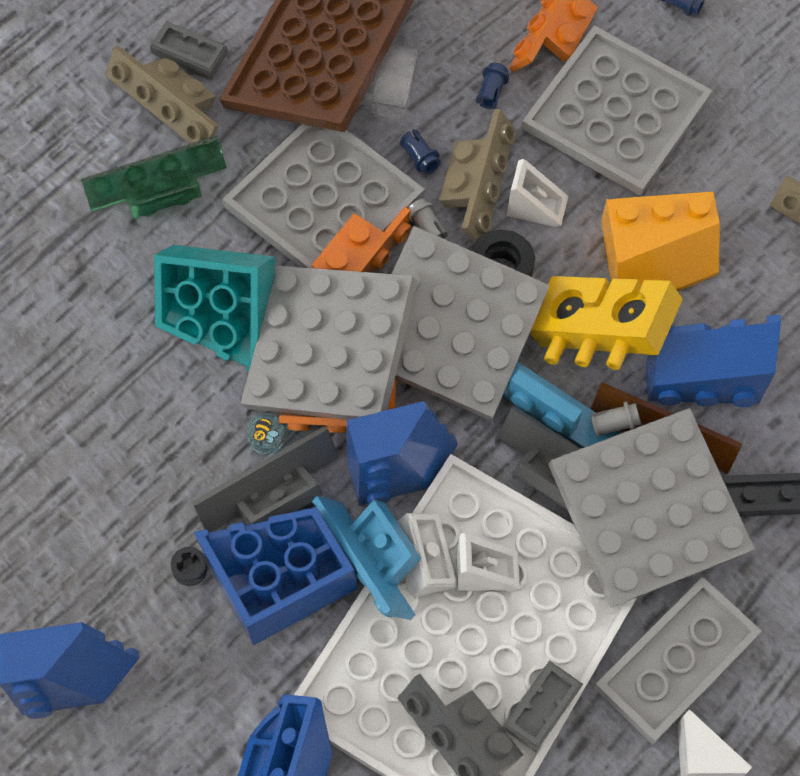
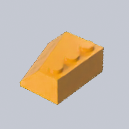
M714 191L606 199L601 225L611 281L612 279H638L641 284H643L644 280L671 281L674 287L680 291L718 276L720 222Z

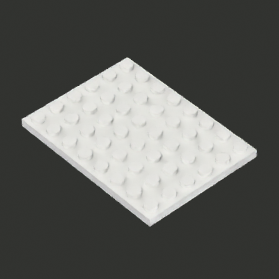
M450 454L413 513H439L456 581V552L459 535L467 533L518 551L520 588L516 590L458 591L457 586L454 589L427 595L410 596L404 577L397 587L416 614L412 620L383 615L374 604V596L368 587L364 586L294 695L317 697L320 699L330 744L381 776H457L415 720L407 713L397 697L416 675L421 674L445 706L473 690L501 727H503L506 720L550 660L583 683V686L536 753L507 733L524 755L516 764L500 773V775L534 776L637 598L610 608L574 524Z

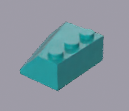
M172 245L154 255L155 326L193 345L196 343L215 351L216 356L226 361L232 359L246 366V370L249 371L275 278V257L182 245Z

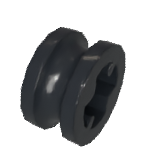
M184 547L176 551L172 556L171 570L176 581L185 586H194L203 581L207 574V563L205 556L200 550L194 547ZM191 558L193 564L196 560L199 562V564L195 565V573L187 575L186 570H183L182 573L179 571V569L184 567L183 561Z

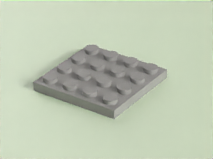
M594 25L522 120L521 129L635 194L642 196L704 108L713 90Z
M301 124L233 188L222 201L223 207L301 268H311L312 263L354 213L384 232L404 206L408 208L413 202L424 197L425 189L348 130L344 133Z
M413 226L392 274L413 276L417 281L395 379L491 421L550 285Z
M276 266L275 278L240 404L246 409L343 420L388 410L417 286L416 279L410 275Z
M690 408L555 458L548 463L610 608L755 550Z

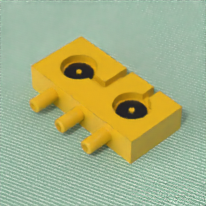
M552 276L548 283L550 285L531 328L530 335L540 347H549L544 356V360L548 364H558L564 349H579L575 363L585 368L589 366L595 351L611 352L606 365L613 370H619L627 353L659 355L683 298L671 281L644 280L643 284H641L638 279H612L610 283L607 278Z

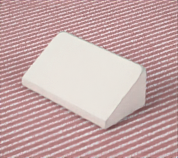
M406 513L397 522L421 556L420 561L405 576L409 595L422 596L456 588L458 585L439 513Z

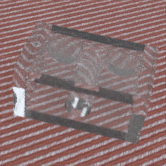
M390 45L360 105L364 106V120L405 126L418 70L419 50Z

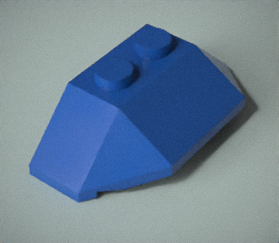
M284 694L277 702L278 706L267 714L251 733L238 776L327 775L332 750L321 700L317 697Z

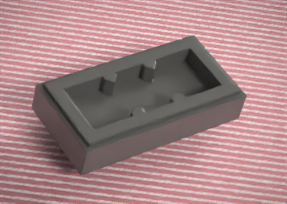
M168 21L164 23L150 45L151 54L161 58L167 57L178 65L211 79L228 53L226 45Z
M549 660L502 728L536 753L582 688L583 683Z

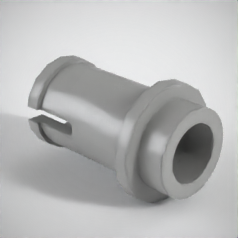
M425 199L413 202L408 207L411 210L409 222H414L418 228L445 239L448 236V232L433 213V204L426 202Z
M626 401L623 402L624 406L591 413L596 437L628 428L633 430L635 429L634 427L640 426L641 421L636 403L628 405Z

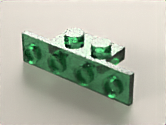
M216 135L82 178L81 182L91 212L126 201L132 217L135 219L141 216H151L159 210L175 205H185L193 199L202 197L196 178L226 169L220 140Z

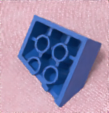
M781 314L766 316L767 323L746 325L745 319L730 320L729 325L718 329H711L705 323L671 327L659 355H648L646 360L648 401H658L660 404L668 406L676 405L680 402H696L699 406L733 403L736 407H750L759 404L776 371Z
M424 401L347 420V466L359 506L370 505L373 500L386 504L393 497L428 489L450 454H453L458 445L454 434H449L448 428L444 423H439L437 415Z
M317 507L271 516L268 521L249 525H244V522L229 525V529L209 533L207 529L194 532L219 586L253 646L358 589L354 568Z
M83 622L0 634V686L19 712L31 719L49 717L52 715L53 710L104 703L139 660V650L135 648L124 650L123 642L119 640L107 642L105 641V633Z

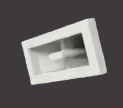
M525 159L519 160L511 187L507 216L552 227L561 226L568 195Z
M467 533L459 535L456 552L458 591L516 590L520 588L517 550Z
M688 710L677 724L681 776H745L752 768L692 711Z

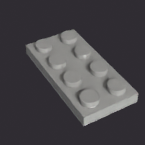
M702 577L595 684L594 689L653 745L761 634L762 630Z

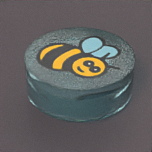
M258 415L247 426L248 443L258 453H274L284 443V425L279 423V418L274 415Z

